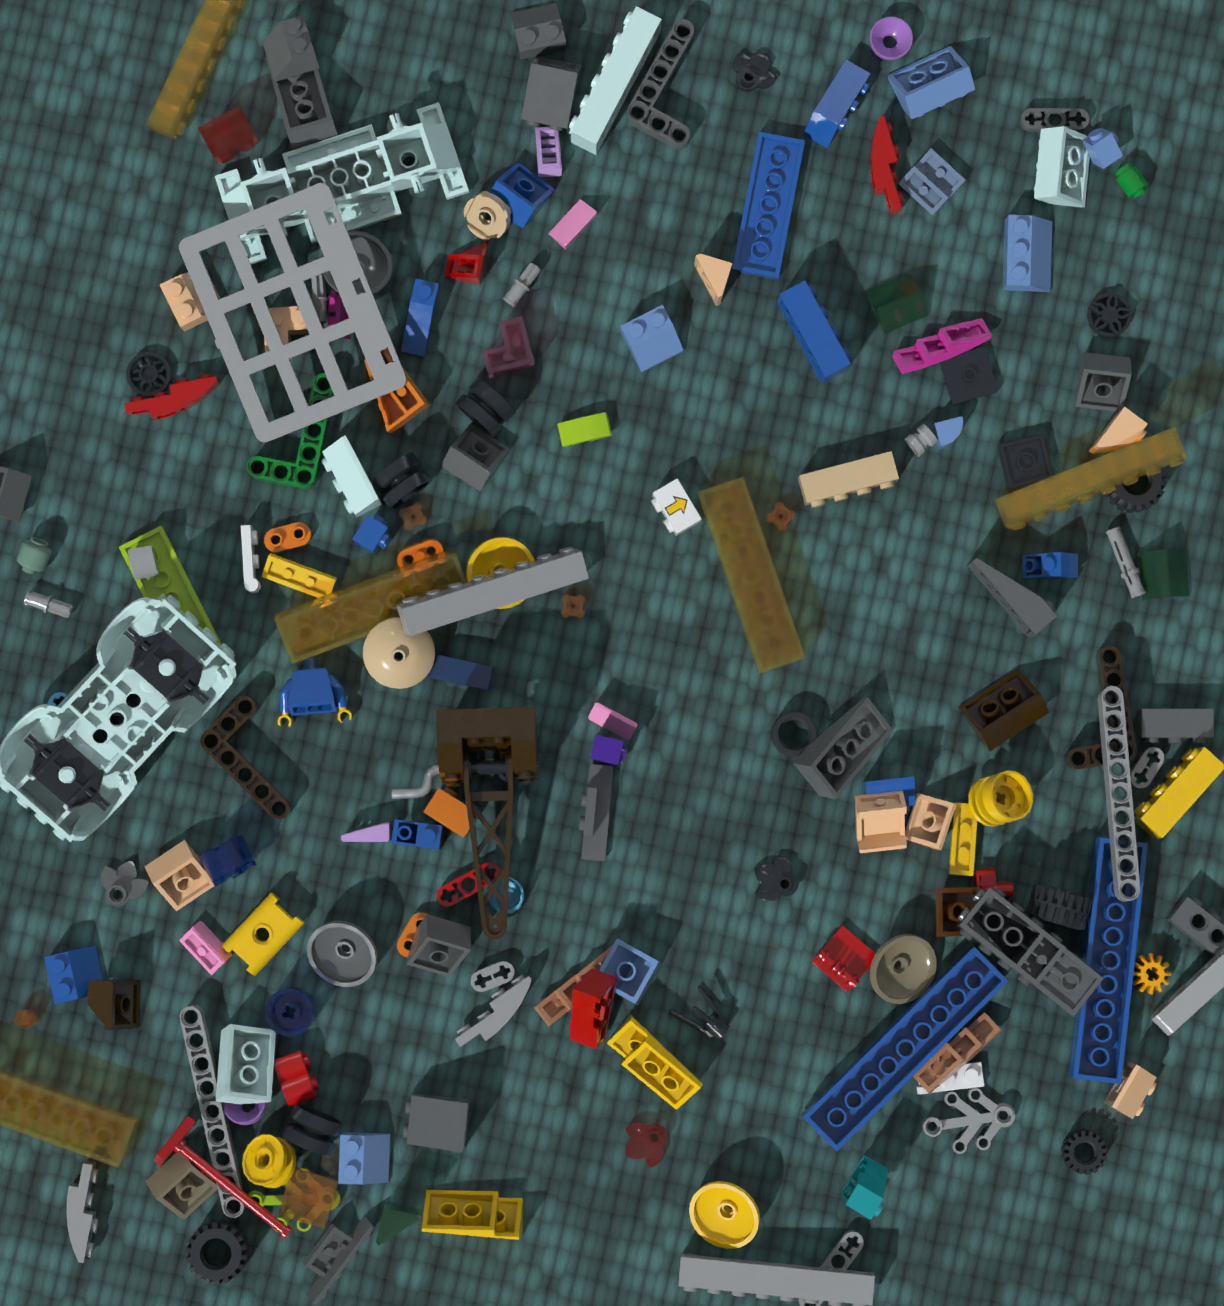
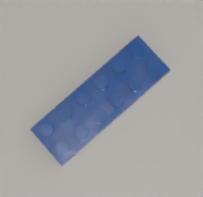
M759 131L732 271L778 280L805 140Z

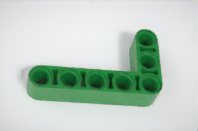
M320 373L314 378L309 406L334 396L331 386L326 391L319 389L320 382L328 380L325 373ZM330 417L303 427L296 464L254 456L247 463L248 473L254 479L299 489L313 488L318 478ZM313 426L321 427V433L317 437L309 435V430ZM308 449L316 450V456L312 460L304 458V453ZM256 463H264L265 468L262 473H253V466ZM281 467L288 469V474L283 479L276 477V471ZM303 472L311 473V480L308 483H301L299 481V477Z

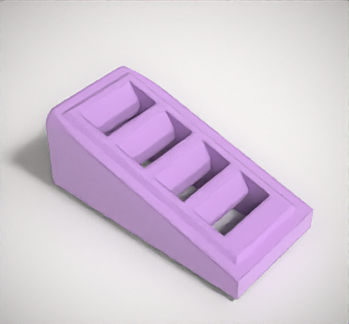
M535 127L538 177L561 176L562 163L559 131L549 127ZM554 136V139L541 140V137ZM541 146H555V148H541ZM556 155V157L542 158V156Z
M391 822L341 835L342 842H390Z

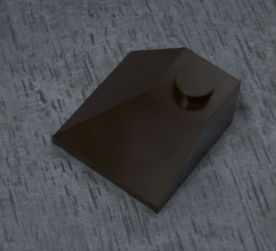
M89 980L87 990L88 1005L107 1030L139 1028L140 980Z

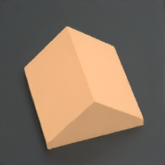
M698 254L695 257L694 266L717 306L721 304L732 263L704 254Z
M917 793L915 806L912 808L905 830L906 840L936 850H942L956 804Z

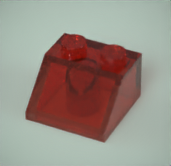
M240 106L198 127L217 164L219 162H229L235 157L236 153L240 151L247 152L255 147V143L259 142Z

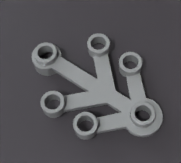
M971 1088L968 1091V1098L972 1102H979L990 1111L980 1114L962 1101L957 1093L948 1091L944 1095L945 1103L956 1107L967 1116L944 1120L928 1117L923 1121L922 1128L928 1136L936 1137L942 1130L968 1126L961 1137L952 1142L953 1151L957 1154H963L967 1150V1144L983 1123L992 1122L985 1134L978 1136L975 1140V1144L980 1150H987L1001 1127H1008L1014 1122V1109L1006 1103L995 1104L984 1096L979 1088ZM977 1090L979 1097L972 1099L971 1093ZM950 1094L956 1096V1100L953 1103H949L947 1100ZM1000 1111H1006L1007 1117L1005 1119L999 1118ZM935 1122L936 1128L932 1131L928 1130V1124ZM982 1138L987 1140L985 1147L979 1146V1141ZM958 1142H962L964 1145L960 1151L955 1149V1145Z

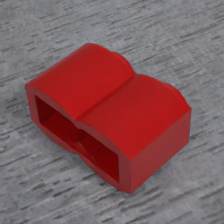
M301 1049L274 1059L275 1071L288 1106L317 1096L316 1091L320 1090L316 1077H311L308 1068L312 1067L307 1053L303 1054Z

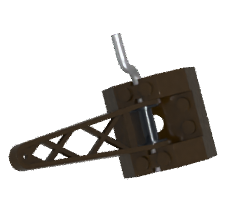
M535 707L437 710L438 764L433 765L427 770L421 787L392 789V799L423 797L432 788L433 779L437 774L440 775L441 782L446 783V786L456 787L464 783L482 928L488 938L499 939L504 936L507 928L514 781H519V784H532L533 780H538V740ZM499 774L503 781L508 782V790L472 791L473 775ZM508 800L492 826H490L473 803L474 801ZM507 812L505 846L495 833V829ZM475 815L488 831L479 846ZM491 836L505 854V866L494 883H492L481 868L479 857ZM504 877V892L502 896L497 886ZM482 878L490 888L485 897ZM493 893L503 905L495 919L485 907Z

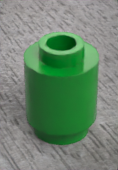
M1128 163L1115 172L1116 181L1128 198L1134 197L1137 199L1147 192L1146 187L1148 183L1136 166L1133 167L1131 163Z

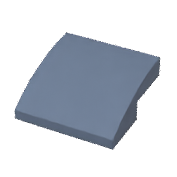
M931 148L898 184L930 214L934 215L961 187L966 179Z

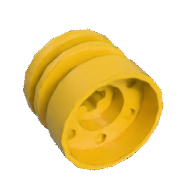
M1009 770L977 780L971 786L968 795L969 807L973 816L978 822L991 827L1024 818L1030 812L1033 804V792L1029 782L1023 775Z

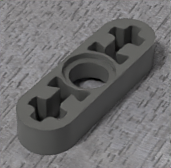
M1029 108L1021 115L1020 125L1025 131L1041 132V129L1064 126L1066 122L1065 114H1068L1067 119H1074L1076 115H1079L1080 119L1084 120L1080 126H1077L1075 121H1069L1065 127L1081 132L1089 124L1090 118L1085 110L1079 108ZM1029 114L1033 115V119H1041L1042 114H1045L1043 119L1044 126H1041L1042 121H1035L1033 125H1030L1029 121H1025V119L1028 118ZM1051 114L1058 115L1061 118V124L1052 126L1048 122V117Z

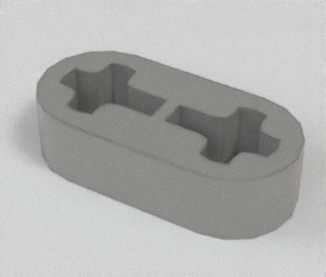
M1149 747L1142 752L1130 771L1131 786L1141 789L1151 783L1164 761V754L1159 748ZM1156 752L1158 762H1152L1149 767L1146 766L1149 761L1147 754ZM1145 769L1146 772L1143 775L1145 782L1137 784V778L1134 776L1135 773L1140 774Z
M501 961L480 969L472 975L471 986L476 991L484 992L505 984L514 977V967L507 961ZM501 965L511 970L506 979L503 976L494 977V973L500 971L499 966ZM481 974L482 977L491 975L492 979L485 982L486 987L482 988L481 985L475 984V981L478 979L477 975Z

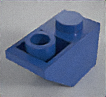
M1054 552L1022 555V579L1078 578V554Z
M395 819L391 843L440 850L444 826Z

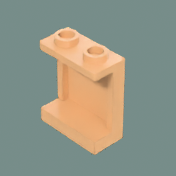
M903 790L855 796L856 838L860 853L907 848L905 837L907 806Z

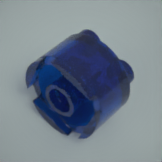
M242 835L233 837L219 844L220 846L214 849L211 848L199 856L215 887L223 884L231 877L234 879L246 873L245 871L257 865Z
M299 987L284 988L270 997L266 1006V1021L269 1027L277 1034L286 1037L300 1035L310 1028L316 1018L315 1002L308 992ZM288 1005L290 1008L294 1007L296 1009L294 1013L295 1018L291 1015H286L285 1012L288 1011Z

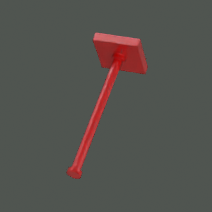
M188 1116L157 1153L153 1161L161 1167L173 1151L176 1153L180 1152L281 1234L280 1237L284 1239L292 1229L290 1225L286 1226L185 1144L184 1138L195 1124V1121Z

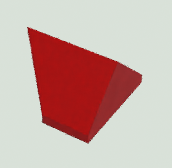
M490 240L458 254H449L444 277L480 285Z

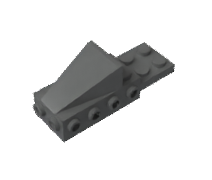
M994 886L993 889L986 887L984 890L980 888L972 898L975 901L970 909L965 907L957 917L960 920L957 924L961 928L959 933L969 941L974 938L980 943L978 948L985 954L990 956L993 953L999 958L997 963L1007 971L1011 969L1017 972L1018 976L1016 978L1026 986H1029L1031 983L1070 1015L1075 1016L1103 980V977L1061 944L1063 940L1053 932L1048 934L1042 929L1044 925L1034 917L1029 919L1024 915L1025 910L1015 902L1010 904L1005 900L1004 897L1006 895Z

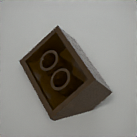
M1018 668L959 706L960 711L971 728L989 751L1050 713L1041 693Z

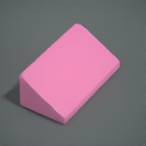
M580 199L548 234L566 250L597 217L598 212Z
M599 702L594 704L588 716L589 720L626 740L631 739L638 726L636 722Z
M202 921L195 924L179 940L211 975L233 956L231 952L228 953L222 947L223 943Z

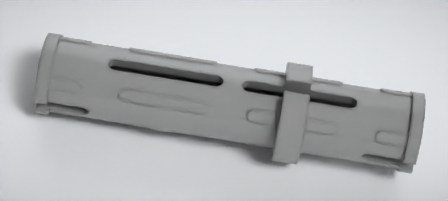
M1121 527L1106 531L1122 574H1120L1121 578L1125 579L1131 598L1145 594L1146 591L1138 575L1140 572L1139 568H1136L1121 532Z

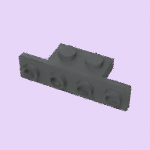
M591 764L589 768L587 792H582L581 806H585L586 811L585 816H580L579 830L584 831L581 856L584 860L605 861L613 766Z
M366 1216L360 1220L351 1234L346 1233L331 1223L303 1261L307 1268L319 1274V1277L307 1291L308 1297L314 1304L317 1305L321 1299L326 1297L331 1285L341 1277L343 1269L350 1260L355 1258L363 1242L372 1235L375 1226Z

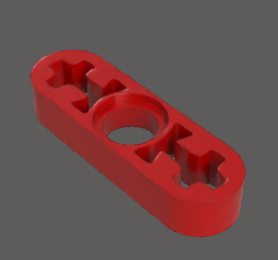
M493 862L482 864L481 868L484 872H486L485 867L487 866L490 869H496L494 873L495 878L491 881L495 880L501 872L499 866ZM475 869L440 887L436 895L438 902L442 906L449 907L478 892L476 876L474 875ZM466 877H471L475 880L476 886L472 891H465L462 888V881ZM482 879V881L485 883V884L483 885V889H484V888L487 887L488 885H487L486 882ZM457 882L459 891L464 895L459 898L457 893L451 897V902H448V900L443 901L441 899V896L444 895L443 890L447 889L450 892L456 889L453 884Z

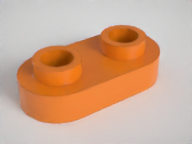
M296 522L269 530L264 537V544L271 552L280 553L307 545L311 540L312 533L305 523ZM297 530L303 531V536L301 538L295 537V532ZM274 536L280 537V542L278 544L272 543V538Z
M431 538L401 549L397 555L399 567L403 571L413 572L437 563L443 557L442 544L438 540ZM428 547H434L436 549L433 554L427 553ZM406 555L413 556L411 562H406L404 558Z
M416 913L409 920L397 942V949L402 956L408 957L410 950L405 948V942H413L417 921L423 920L427 913Z

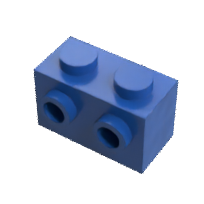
M375 514L373 518L369 515L366 516L352 539L357 545L377 556L381 548L386 549L392 537H390L391 531L388 528L389 524L387 521Z

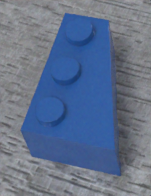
M845 60L815 108L803 135L828 148L838 130L842 131L848 122V113L853 114L860 102L857 100L858 96L861 95L863 97L868 90L870 84L867 83L870 73Z

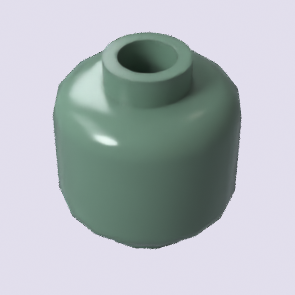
M35 537L23 541L17 556V562L22 566L24 572L35 574L36 571L41 572L46 569L52 554L46 541Z

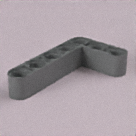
M686 19L679 20L674 24L627 109L629 124L677 150L685 148L689 143L690 131L688 127L655 109L693 40L694 26ZM687 29L690 34L686 37H680L677 31ZM669 49H675L678 55L671 58L665 52ZM658 69H663L667 75L659 78L655 76L654 72ZM651 89L656 95L652 98H646L643 92ZM639 109L643 111L644 116L637 119L631 113ZM655 121H662L665 127L661 130H656L652 124ZM681 132L686 138L682 141H676L673 138V134Z

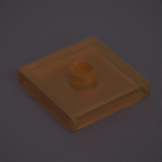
M295 1168L292 1177L288 1180L278 1215L325 1229L337 1190L338 1180Z

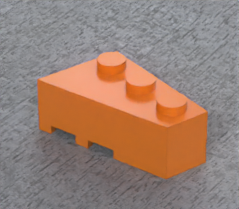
M388 347L382 350L381 353L385 363L393 362ZM365 359L364 361L367 367L370 380L373 381L374 378ZM404 368L403 370L407 377L405 386L377 398L386 424V431L389 433H394L430 406Z

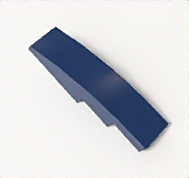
M397 652L396 659H402L403 654L401 652ZM435 654L433 666L426 678L490 691L495 667Z

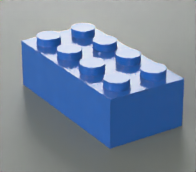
M804 280L780 293L777 304L821 384H824L847 372L852 358L848 349L841 347L838 341L840 335L834 326L830 327L826 320L829 318L823 305L819 306L815 300L817 297L815 289L811 284L807 285Z

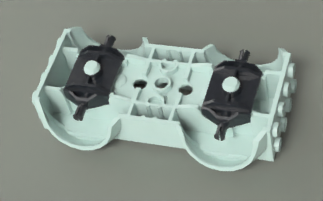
M162 593L158 599L143 597L126 606L103 632L96 648L98 663L58 706L43 704L26 713L9 731L0 746V787L7 793L12 791L17 796L16 800L26 809L28 807L36 812L34 816L44 825L48 822L54 828V834L63 841L65 838L69 842L72 840L83 841L94 833L137 786L134 773L137 768L172 731L185 733L198 722L222 697L237 677L234 651L225 643L219 645L216 642L218 640L216 635L207 627L204 629L199 627L198 619L189 611L184 613L180 609V603L172 595L166 597ZM128 695H139L141 698L140 704L137 707L128 706L126 703ZM115 712H119L124 716V721L120 725H114L110 722V716ZM98 729H103L107 732V740L103 743H98L93 739V734Z

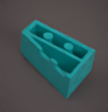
M863 1155L840 1194V1198L845 1205L870 1220L874 1215L877 1217L884 1206L882 1200L884 1198L889 1169Z

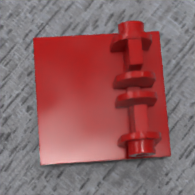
M842 925L811 962L848 993L859 983V979L871 967L876 953Z

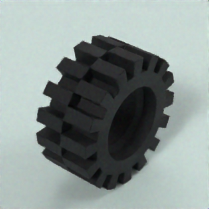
M1086 1129L1075 1130L1073 1134L1067 1135L1068 1138L1064 1139V1146L1061 1147V1152H1063L1062 1158L1066 1162L1065 1164L1070 1169L1079 1174L1089 1175L1091 1172L1096 1173L1098 1168L1104 1166L1103 1162L1107 1160V1148L1105 1147L1104 1140L1099 1135ZM1081 1143H1089L1093 1148V1155L1087 1161H1080L1076 1157V1147Z

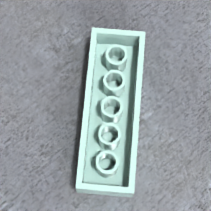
M637 6L633 13L628 12L623 23L625 25L623 32H618L613 41V52L606 54L601 65L603 66L602 73L595 75L591 83L590 96L587 94L584 96L580 104L581 111L579 117L575 115L569 125L571 143L597 155L661 32V18Z

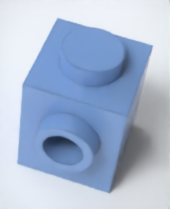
M1101 127L1091 131L1088 137L1082 140L1093 164L1103 169L1123 156L1118 147L1119 139L1113 131L1110 132Z

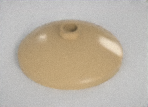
M400 617L383 620L374 626L368 633L363 646V660L367 671L377 682L390 688L403 689L418 684L428 675L435 659V647L429 632L425 631L412 636L405 634ZM396 652H401L403 654V658L397 660L394 657V654Z

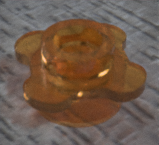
M781 502L776 503L775 509L767 515V521L769 523L773 522L780 531L786 530L788 522L795 518L794 511H789Z
M414 503L413 506L408 508H402L399 512V515L405 521L404 527L407 530H413L415 526L425 525L427 522V518L421 512L422 506L419 503Z
M566 594L562 597L564 606L561 614L563 617L576 616L577 618H582L584 616V596L578 595L576 597ZM572 604H575L576 606L574 609L571 608Z
M21 1010L16 1012V1018L13 1019V1022H16V1025H19L20 1028H30L34 1026V1023L40 1022V1019L36 1018L35 1010Z

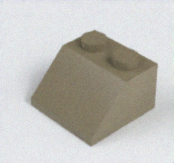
M180 1152L175 1153L145 1181L154 1197L183 1220L218 1189L217 1183Z

